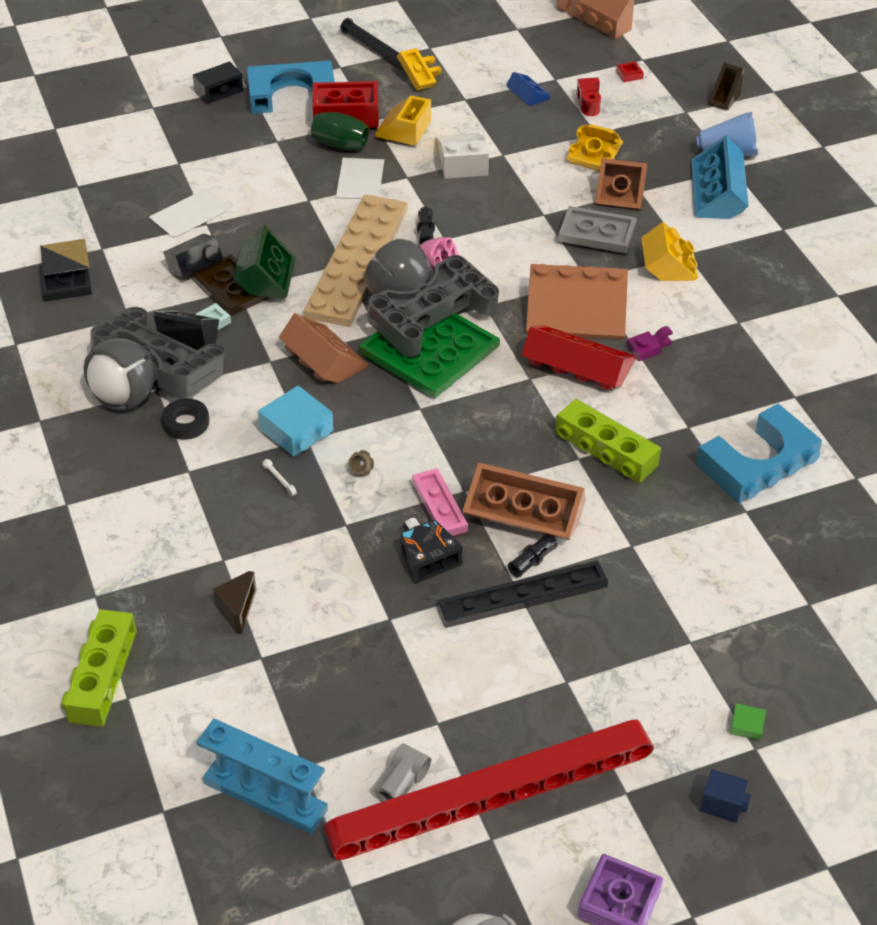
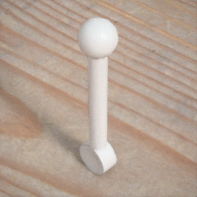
M265 459L262 463L263 468L269 469L287 489L291 497L296 495L295 487L290 485L272 466L273 463L270 459Z

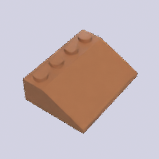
M531 264L526 334H528L529 328L532 326L546 325L583 338L625 340L628 269Z

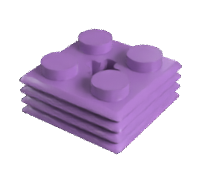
M602 854L580 900L577 916L595 925H647L661 893L663 877L607 854ZM619 895H622V896L625 897V899H623V900H620V899H617V898L619 897Z

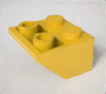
M410 95L389 111L376 131L375 137L416 146L431 122V99Z
M662 222L641 237L645 267L660 281H695L698 279V264L694 257L695 248L690 241H685L681 238L675 228H670Z

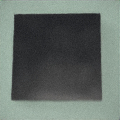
M39 265L44 302L92 295L88 268L44 275L43 265Z

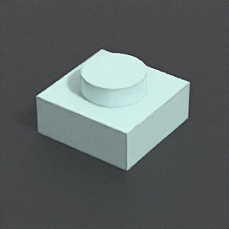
M216 303L196 313V315L218 318V330L231 323L230 315Z

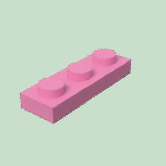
M438 468L412 475V483L431 519L438 521L452 536L468 532V523Z

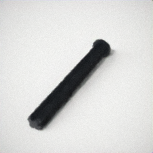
M346 18L342 21L340 25L342 33L349 34L404 70L397 58L398 51L356 25L351 18Z

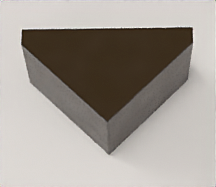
M724 62L708 103L729 110L741 94L744 68Z
M248 571L213 589L216 608L236 634L243 633L257 590L255 572Z

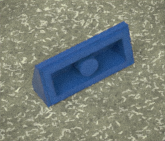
M513 72L506 85L529 106L549 100L551 97L548 92L525 74Z

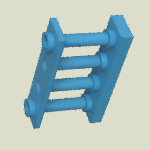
M213 718L196 741L197 746L215 753L216 757L203 776L205 785L307 833H314L328 811V803L311 796L312 790L325 772L324 767Z

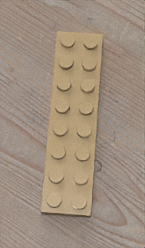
M363 195L303 310L304 317L351 327L368 292L364 278L368 263L381 247L393 241L408 210V202L376 197L374 195Z

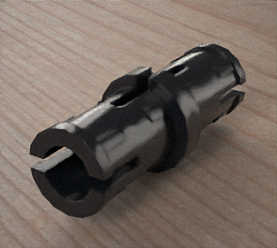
M422 207L418 211L419 222L417 223V232L419 233L420 245L430 239H434L435 223L432 221L433 211L429 207Z
M544 534L541 539L533 545H527L523 549L522 554L513 561H510L508 563V570L513 576L521 577L532 566L541 564L543 558L558 547L557 540L553 536Z

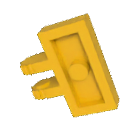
M414 48L401 51L397 56L417 91L434 87L437 82L434 77L442 73V69L440 66L428 68L435 63L436 59L433 55L422 57L418 49Z

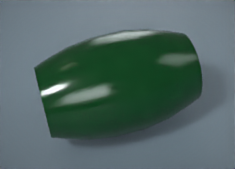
M338 112L317 113L314 116L311 136L326 146L339 150L364 149L368 140L369 126L353 116Z

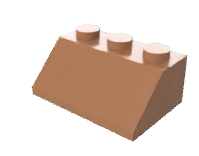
M297 313L292 315L278 337L286 344L284 348L287 351L300 357L299 362L309 369L312 368L315 371L313 375L325 383L327 380L340 383L366 369L369 365L325 324Z

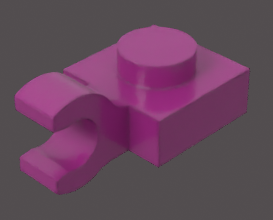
M663 326L654 335L649 331L628 338L627 347L633 355H636L638 361L645 360L661 354V347H667L672 344V340L668 336L672 335L673 331L668 326Z

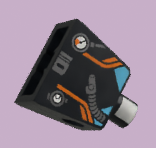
M410 518L403 524L405 531L400 535L401 553L414 584L462 565V545L438 521L432 520L421 525L416 518Z

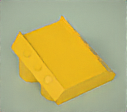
M593 124L583 125L578 128L576 132L577 140L570 145L569 154L566 159L572 164L600 171L601 159H614L623 141L612 129Z

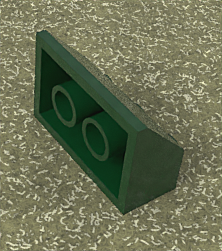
M264 224L243 238L233 278L237 285L244 288L250 295L285 299L288 296L296 257Z

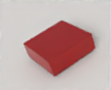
M636 61L616 66V72L623 82L640 80L644 77V72Z

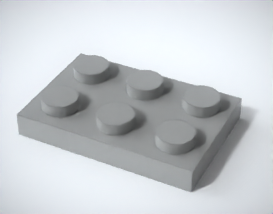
M569 206L558 234V241L627 254L637 218Z

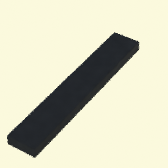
M597 560L437 600V608L445 628L607 588L608 579Z

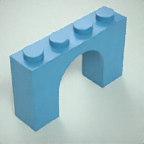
M317 61L247 67L251 113L273 112L272 96L281 88L299 86L313 93V83L335 82L332 62Z
M779 403L759 413L755 430L761 438L777 451L778 455L762 460L748 458L737 452L720 436L699 446L696 465L737 503L755 497L767 487H773L779 480L788 475H794L807 464H813L820 456L822 439Z

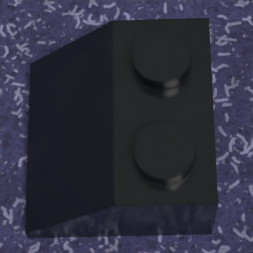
M173 310L154 311L153 317L158 332L187 346H192L191 348L199 350L208 344H216L219 325L218 318Z

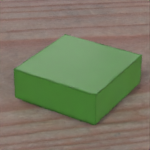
M736 703L730 734L761 740L766 710Z

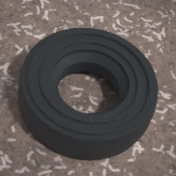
M182 398L168 404L162 413L164 430L168 435L176 439L187 440L196 438L203 434L209 426L208 409L204 403L196 399ZM184 414H191L196 417L194 421L189 423H178L176 421L177 417Z

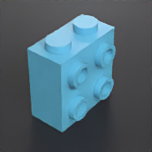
M296 386L258 410L260 430L293 457L334 431L332 411L300 386Z

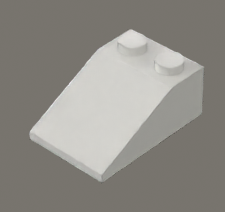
M479 132L436 136L444 179L488 176L489 152L486 140Z

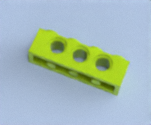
M577 398L557 414L555 430L557 435L639 484L659 466L661 447Z
M99 609L96 619L90 622L89 638L87 643H83L81 646L80 662L78 667L73 668L71 686L69 691H65L62 697L61 706L66 712L69 723L104 727L137 633L133 613Z

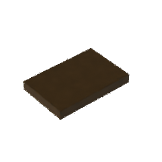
M231 254L214 264L190 274L191 279L203 292L226 311L230 317L270 298L250 295L244 288L237 285L233 278L237 260Z

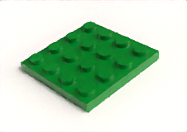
M454 313L423 330L422 348L417 356H404L378 331L359 345V353L435 399L499 347L500 338Z

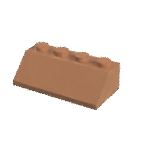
M557 0V8L614 39L632 30L634 0Z
M478 462L462 513L570 541L579 524L586 501L585 489Z

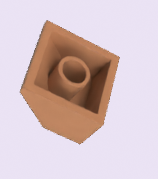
M602 158L595 204L641 210L647 175V163Z

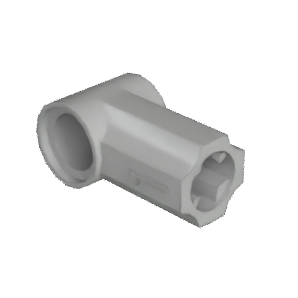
M404 743L401 744L392 757L390 768L374 788L375 795L383 802L407 794L415 781L421 782L428 773L432 761L431 757Z

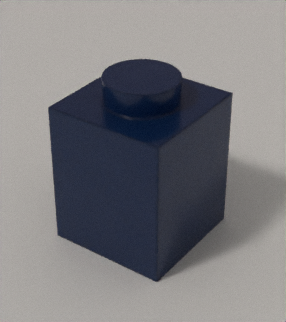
M711 769L704 790L700 812L737 823L740 811L746 813L749 806L751 794L746 793L748 780Z

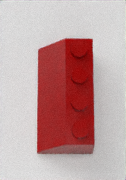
M546 325L529 328L521 355L529 358L528 362L537 366H542L543 363L552 366V371L566 374V371L575 374L574 378L580 381L589 382V379L598 382L599 387L607 390L622 386L636 359V355Z

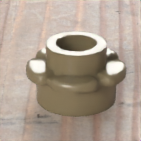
M360 450L352 454L348 465L354 474L364 477L369 475L370 470L374 468V459L370 457V453L366 450Z

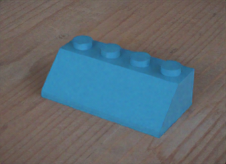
M726 135L691 159L694 211L697 218L731 219L749 207L744 154Z

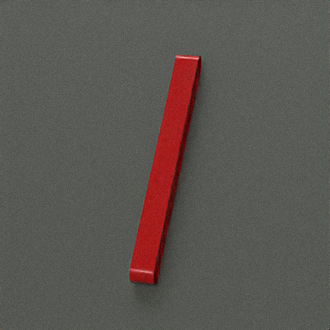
M636 719L629 720L335 817L325 824L323 830L335 859H349L640 761L653 752L654 745L641 722Z

